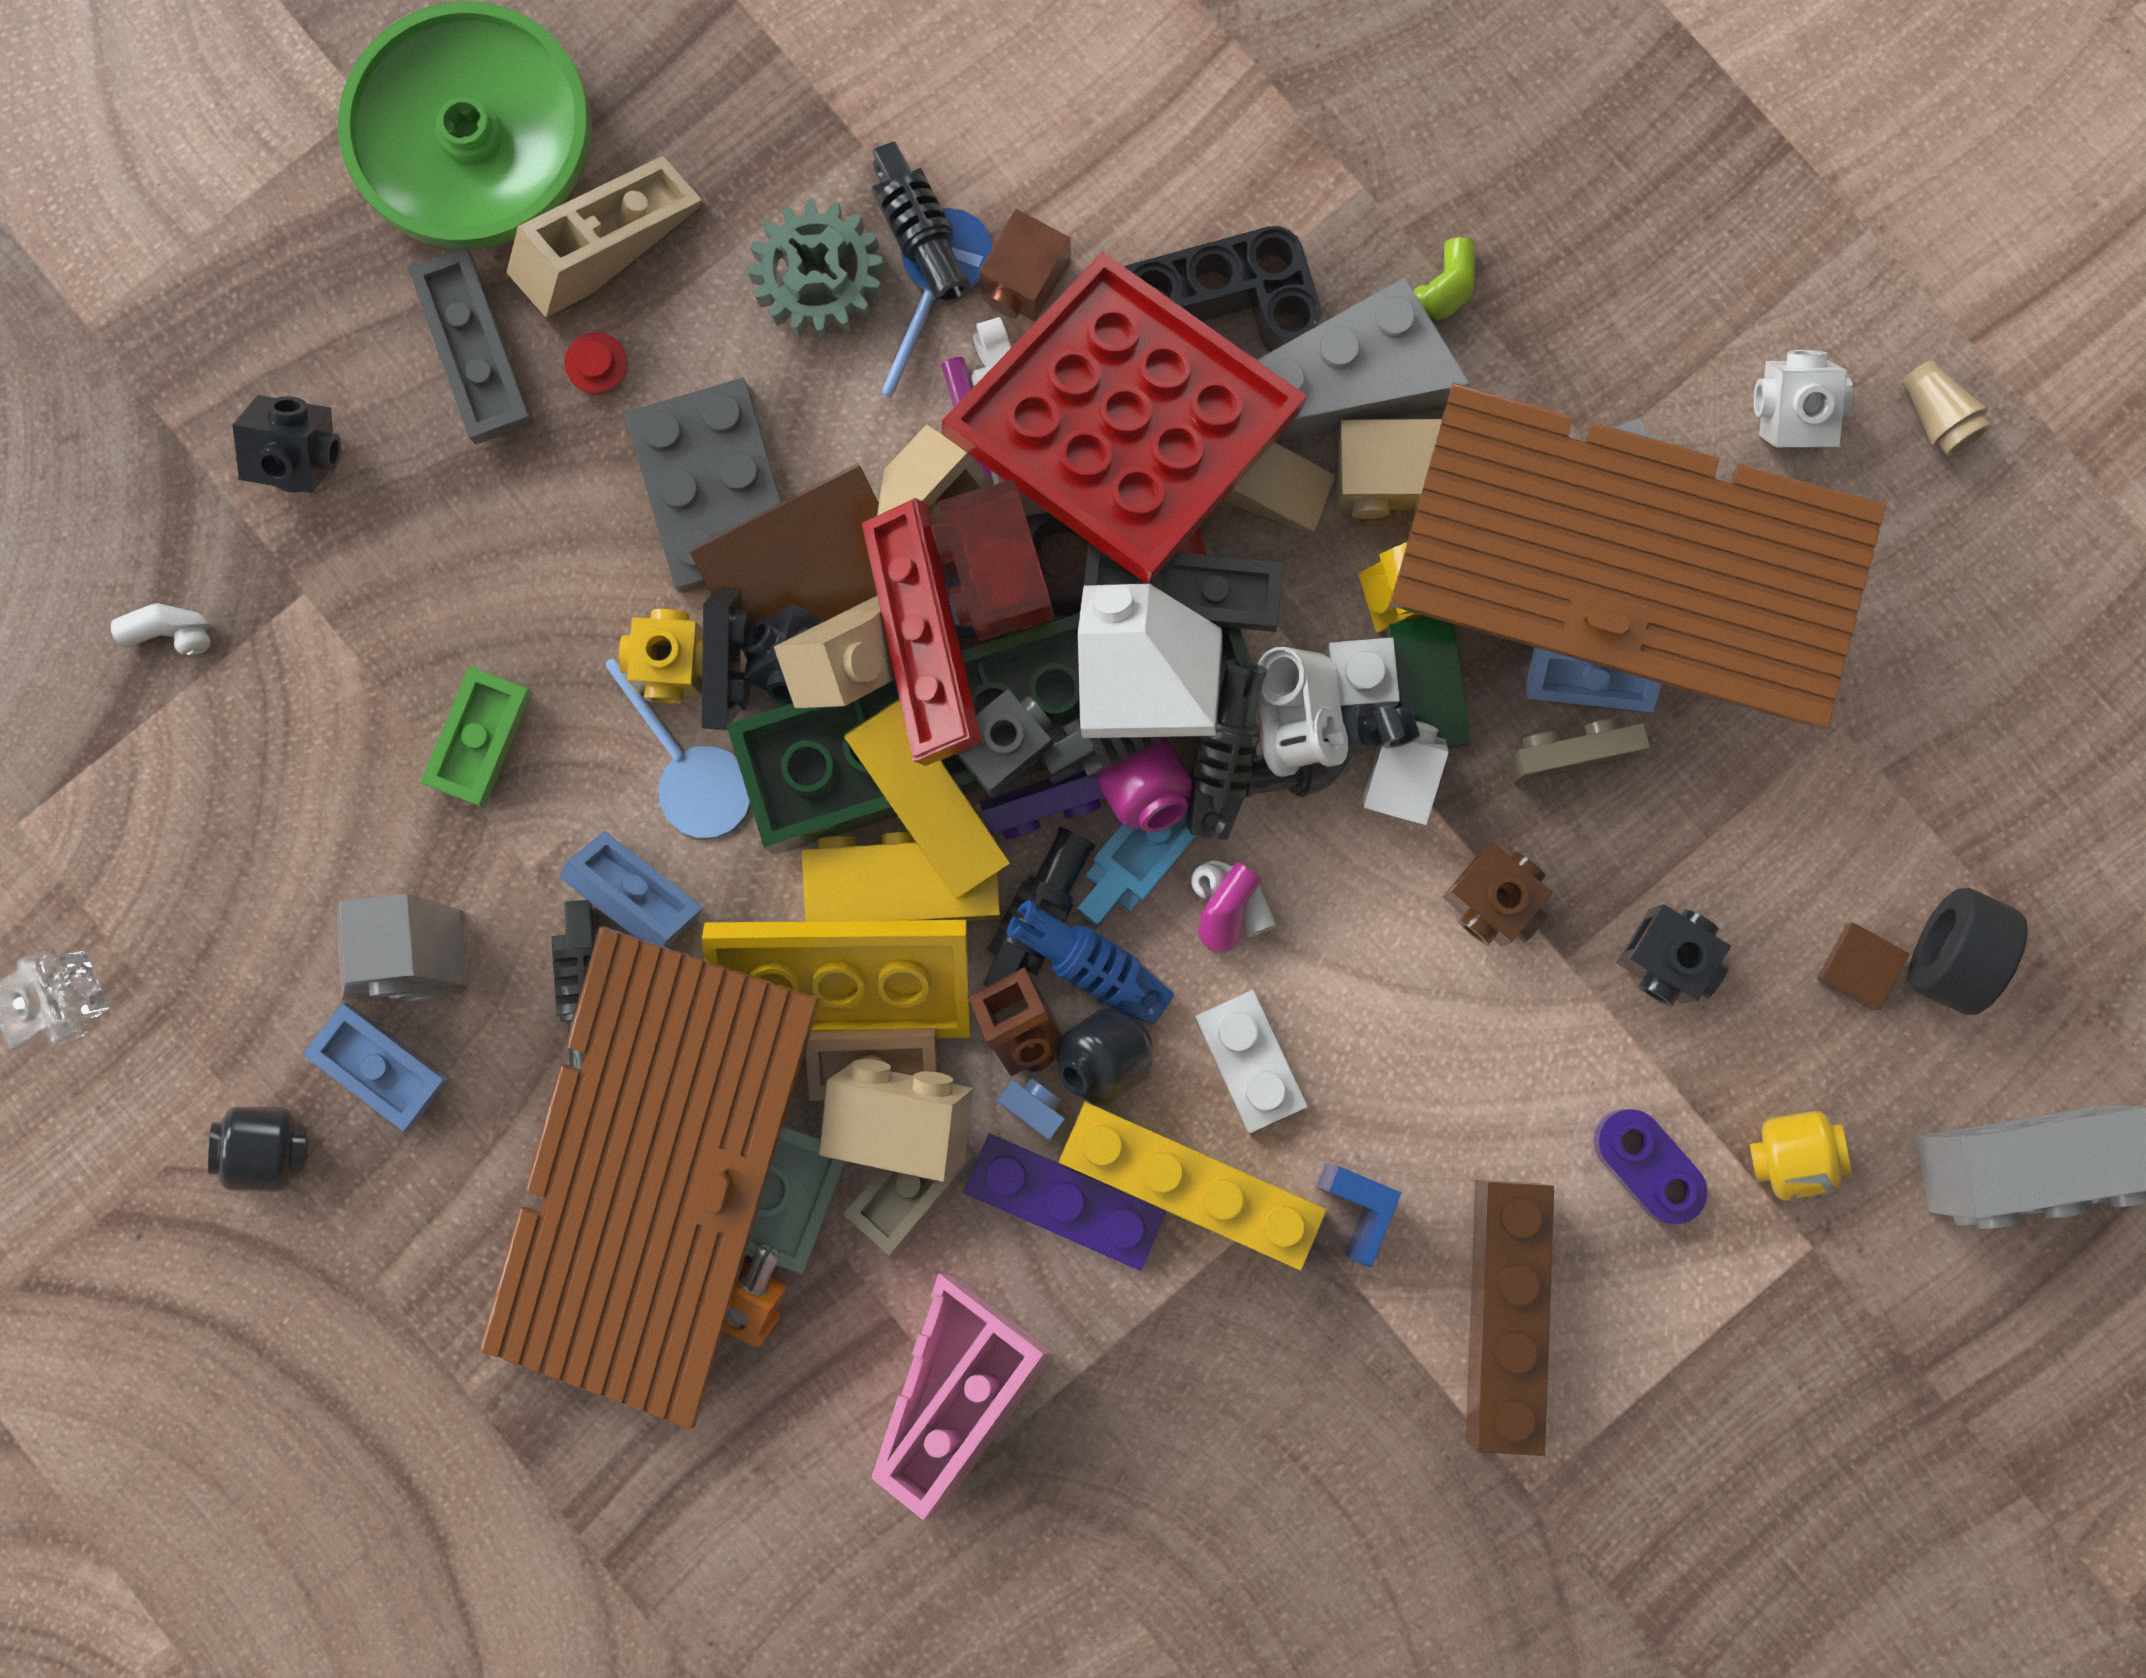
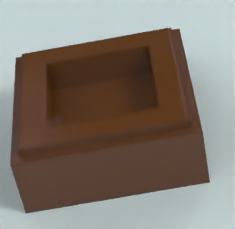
M1854 922L1848 923L1842 930L1817 980L1871 1010H1881L1910 953Z

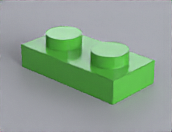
M469 666L420 783L485 809L533 692L526 687Z

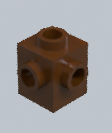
M1492 842L1477 854L1442 898L1463 914L1458 923L1476 940L1486 946H1489L1494 940L1500 946L1513 942L1516 937L1525 943L1536 933L1550 914L1542 906L1553 892L1542 883L1546 875L1534 862L1518 852H1515L1510 857ZM1497 891L1505 895L1507 900L1506 907L1498 902Z

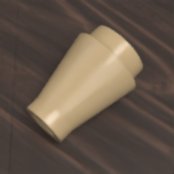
M1934 360L1927 361L1918 366L1902 380L1901 384L1911 397L1932 448L1941 447L1948 457L1974 444L1992 427L1985 417L1988 409L1943 372Z

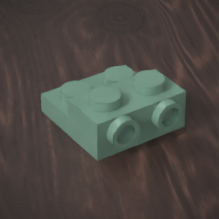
M783 1125L746 1255L754 1257L759 1246L769 1245L770 1248L766 1258L775 1248L779 1253L777 1266L803 1274L845 1164L843 1160L819 1156L821 1139Z

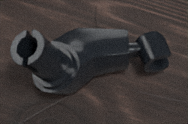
M1366 704L1342 707V719L1348 736V752L1342 764L1327 767L1318 762L1300 766L1293 775L1280 777L1275 775L1268 767L1264 755L1255 756L1251 767V776L1247 783L1248 788L1245 798L1255 794L1285 789L1301 798L1318 793L1336 780L1353 756L1381 744L1383 748L1389 749L1407 745L1420 737L1413 710L1409 707L1395 709L1394 707L1383 706L1376 708ZM1328 738L1323 739L1324 742H1329Z

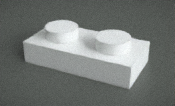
M1254 990L1194 1016L1248 1134L1307 1107Z

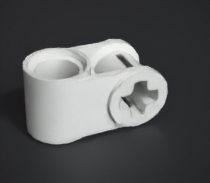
M1275 647L1267 651L1260 658L1258 664L1267 668V675L1264 678L1259 697V707L1263 731L1262 750L1268 767L1275 775L1284 777L1295 774L1300 766L1318 762L1327 767L1342 764L1348 752V736L1342 719L1338 672L1335 664L1329 657L1312 651L1289 647ZM1297 670H1299V681L1295 688L1294 677ZM1328 738L1329 742H1324L1323 739ZM1281 742L1287 743V746L1282 747Z

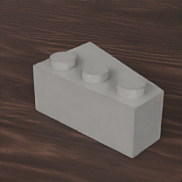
M1405 277L1257 360L1307 395L1303 410L1275 442L1338 430L1341 420H1374L1379 418L1381 420L1400 418L1404 413L1438 407L1439 410L1445 409L1452 383L1465 386L1470 384Z
M410 894L339 901L336 931L342 999L389 996L391 1000L408 999L409 1002H428L448 999V987L468 985L461 910Z

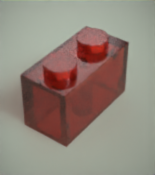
M1012 479L938 501L943 522L932 525L931 529L942 564L955 561L961 585L950 587L949 590L960 626L973 623L979 641L1054 620L1051 601L1015 480Z

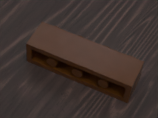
M1475 1180L1466 1442L1477 1452L1545 1456L1554 1186Z

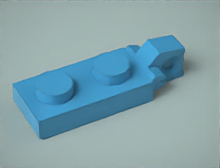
M1187 811L1178 822L1159 832L1148 833L1143 829H1131L1122 824L1093 859L1094 865L1088 871L1086 877L1096 886L1077 908L1079 910L1077 913L1094 927L1098 928L1118 903L1131 912L1139 901L1143 902L1197 837L1191 835L1186 827Z

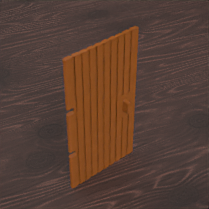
M1452 383L1389 606L1822 730L1829 728L1834 701L1837 697L1840 678L1843 674L1845 659L1851 643L1850 639L1856 624V616L1862 601V593L1865 589L1868 570L1871 566L1873 551L1877 543L1886 504L1741 463L1736 465L1732 482H1725L1715 479L1719 457L1596 422H1591L1586 441H1580L1568 437L1573 420L1571 415Z
M600 926L566 1043V1047L586 1054L581 1069L560 1064L525 1187L526 1191L543 1196L544 1201L540 1212L527 1207L519 1208L479 1348L481 1352L497 1358H503V1360L516 1365H522L524 1368L537 1373L541 1372L545 1376L565 1381L569 1385L584 1388L588 1392L605 1396L607 1399L620 1404H627L631 1408L648 1412L650 1415L663 1420H670L671 1423L690 1430L696 1426L820 998Z

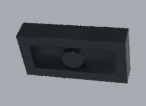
M716 588L703 604L702 728L728 730L726 724L732 723L739 711L746 710L748 707L750 682L743 679L744 672L740 671L741 649H746V641L751 631L750 611L742 610V590Z

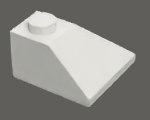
M1151 584L1084 586L1078 628L1080 730L1082 738L1216 736L1223 642L1222 628Z

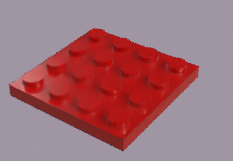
M1102 252L942 420L941 434L1141 581L1150 584L1303 410L1307 395Z

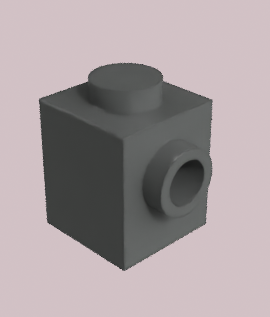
M1009 689L976 715L982 743L955 754L992 799L1040 760L1039 755L1041 751L1052 746L1051 738L1046 732L1053 727V724L1047 715L1030 696L1019 702Z

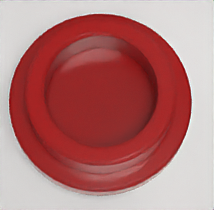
M590 332L579 336L570 344L565 354L564 367L569 380L577 389L591 395H602L613 391L622 383L627 373L628 359L623 347L614 337L602 332Z

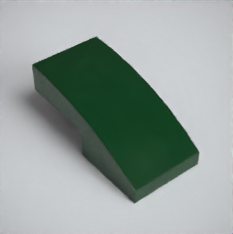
M1431 617L1389 624L1386 628L1387 638L1393 637L1400 700L1396 705L1397 709L1409 707L1413 710L1416 721L1437 728L1438 733L1436 737L1445 739L1448 749L1468 745L1470 742L1466 702L1454 625Z

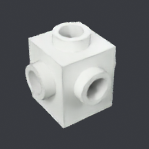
M1792 350L1787 352V361H1766L1764 378L1757 380L1754 389V411L1757 417H1761L1759 436L1776 448L1840 447L1843 416L1849 415L1853 404V384L1851 379L1847 378V370L1827 360L1826 352L1817 350Z

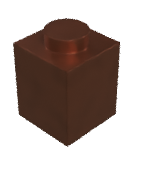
M1015 209L979 271L982 294L986 295V302L993 309L1007 317L1016 319L1021 314L1036 322L1071 261V237Z

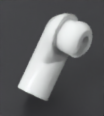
M1215 860L1200 865L1192 874L1191 883L1193 890L1201 898L1210 901L1234 865ZM1260 885L1244 907L1243 929L1247 938L1260 935L1277 926Z

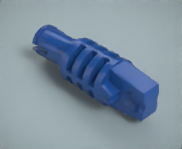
M1030 900L1024 902L1017 910L1024 915V922L1013 915L1007 929L1008 937L1020 941L1051 960V966L1055 970V975L1104 1005L1154 1025L1170 1004L1174 993L1167 984L1143 965L1139 958L1091 928L1079 925L1071 928L1038 908Z

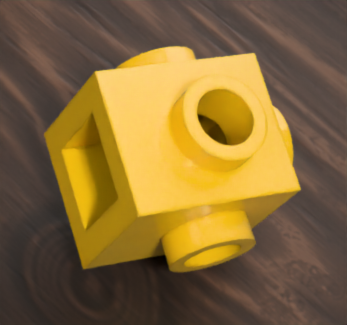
M654 609L651 611V618L632 617L630 635H622L619 645L620 672L627 673V681L641 694H644V699L647 701L678 704L683 702V696L702 697L703 629L696 621L689 620L690 614L687 612L673 609ZM658 645L672 646L671 653L666 659L656 661Z

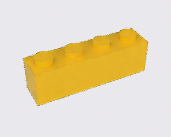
M1084 1102L1059 1159V1163L1300 1271L1327 1209L1087 1102Z

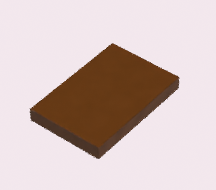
M857 463L690 548L689 553L711 594L716 588L742 590V610L750 611L751 630L762 618H769L792 603L802 609L813 612L820 620L825 622L877 596L862 523L877 516L879 502L861 466ZM741 649L747 659L749 652L746 649Z

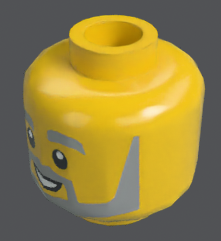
M1821 1111L1771 1117L1763 1123L1761 1129L1763 1142L1750 1144L1757 1182L1770 1181L1774 1194L1782 1201L1836 1194L1841 1188L1842 1177L1852 1176L1842 1124L1831 1125L1830 1119Z

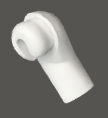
M154 603L115 618L111 622L112 636L124 648L137 645L157 636L174 637V647L180 654H200L205 652L211 644L206 632L210 629V625L199 612L160 603Z

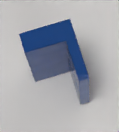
M1325 1163L1316 1187L1363 1206L1345 1255L1371 1268L1401 1192L1340 1166Z

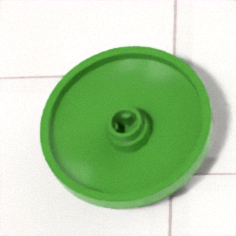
M475 1L442 3L413 12L393 23L367 46L354 64L346 80L338 111V136L342 157L351 179L363 197L386 222L400 232L421 242L443 248L478 249L514 240L519 225L562 205L567 200L582 175L591 144L592 119L587 93L567 52L546 29L532 19L506 7L491 3Z

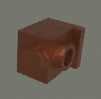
M1025 967L967 997L986 1042L995 1051L1011 1077L1023 1070L1030 1072L1041 1071L1053 1062L1062 1033L1050 1008ZM1025 998L1029 1008L998 1023L993 1014Z

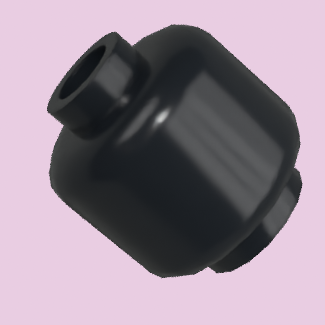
M1100 1009L1071 1028L1060 1038L1057 1046L1059 1077L1066 1089L1072 1094L1080 1096L1082 1099L1093 1104H1109L1148 1076L1152 1066V1039L1143 1023L1136 1017L1115 1009Z
M233 1107L226 1112L222 1123L212 1122L208 1148L209 1175H219V1180L226 1190L245 1192L282 1191L290 1182L292 1169H305L307 1131L294 1130L293 1116L286 1108Z

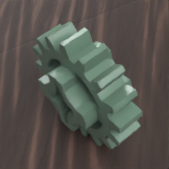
M807 200L805 215L798 217L789 206L782 208L786 223L778 227L776 224L766 220L762 226L769 239L768 243L752 242L750 247L754 258L760 262L748 267V275L751 282L760 285L753 292L759 306L766 307L771 305L768 313L772 323L776 326L791 318V329L794 336L797 337L803 335L808 325L815 326L820 340L827 338L828 325L837 323L838 327L845 334L850 332L848 316L854 312L858 316L867 319L871 313L865 297L881 298L883 292L880 281L873 277L885 273L882 256L874 254L879 249L875 233H865L862 235L864 224L862 217L858 213L849 217L844 222L840 204L836 202L831 204L826 214L818 213L814 200ZM853 252L857 257L858 265L854 282L848 278L847 272L844 271L851 262L850 255ZM780 258H782L786 262L789 271L782 277L783 285L779 288L777 284V267ZM804 264L808 267L812 265L818 270L827 265L830 277L826 273L821 274L816 270L809 272L807 275Z

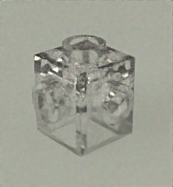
M52 948L33 952L15 962L17 971L0 981V1029L9 1050L48 1042L50 1047H55L74 1041L89 1032L86 1023L110 1009L85 951L56 956Z

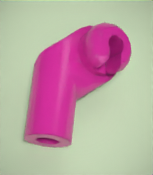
M1236 862L1201 913L1198 926L1199 939L1208 950L1215 953L1227 952L1233 949L1240 941L1243 930L1244 907L1262 882V878L1239 862Z

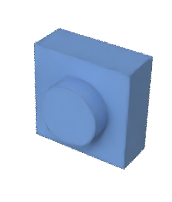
M1032 1077L1025 1087L1012 1080L997 1100L1048 1140L1052 1138L1066 1119L1055 1111L1063 1100Z

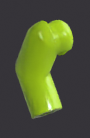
M1461 237L1445 241L1444 273L1432 280L1429 286L1420 285L1414 289L1413 292L1429 318L1433 317L1438 321L1449 318L1472 298L1475 286V241L1470 238Z

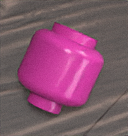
M1161 738V743L1134 755L1098 775L1099 788L1117 819L1127 828L1143 829L1148 833L1159 832L1178 822L1188 810L1187 802L1192 793V779L1175 750L1165 738Z

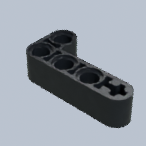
M1264 227L1124 266L1152 287L1163 290L1169 299L1200 321L1252 308L1260 338L1269 352L1315 328L1320 320V303L1303 246L1297 235L1284 227ZM1266 255H1275L1283 259L1288 268L1280 273H1270L1262 269L1257 261ZM1215 271L1225 276L1229 283L1221 289L1211 290L1202 286L1197 278L1205 272ZM1291 312L1300 316L1306 326L1299 331L1289 332L1280 328L1274 318L1281 313Z

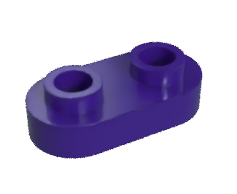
M1622 1109L1609 1113L1599 1122L1594 1134V1148L1598 1158L1650 1217L1664 1223L1683 1224L1700 1214L1707 1200V1185L1702 1173L1650 1115L1639 1110ZM1633 1129L1641 1137V1147L1636 1153L1630 1155L1623 1149L1621 1140L1625 1132ZM1674 1179H1678L1685 1189L1683 1199L1676 1204H1672L1665 1195L1667 1184Z

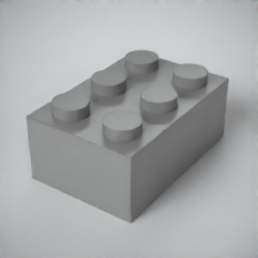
M2100 1105L1914 1136L1929 1213L1953 1216L1955 1225L1978 1224L1979 1229L2001 1228L2020 1224V1215L2044 1213L2045 1218H2058L2087 1213L2086 1204L2109 1202L2110 1207L2146 1204V1105Z

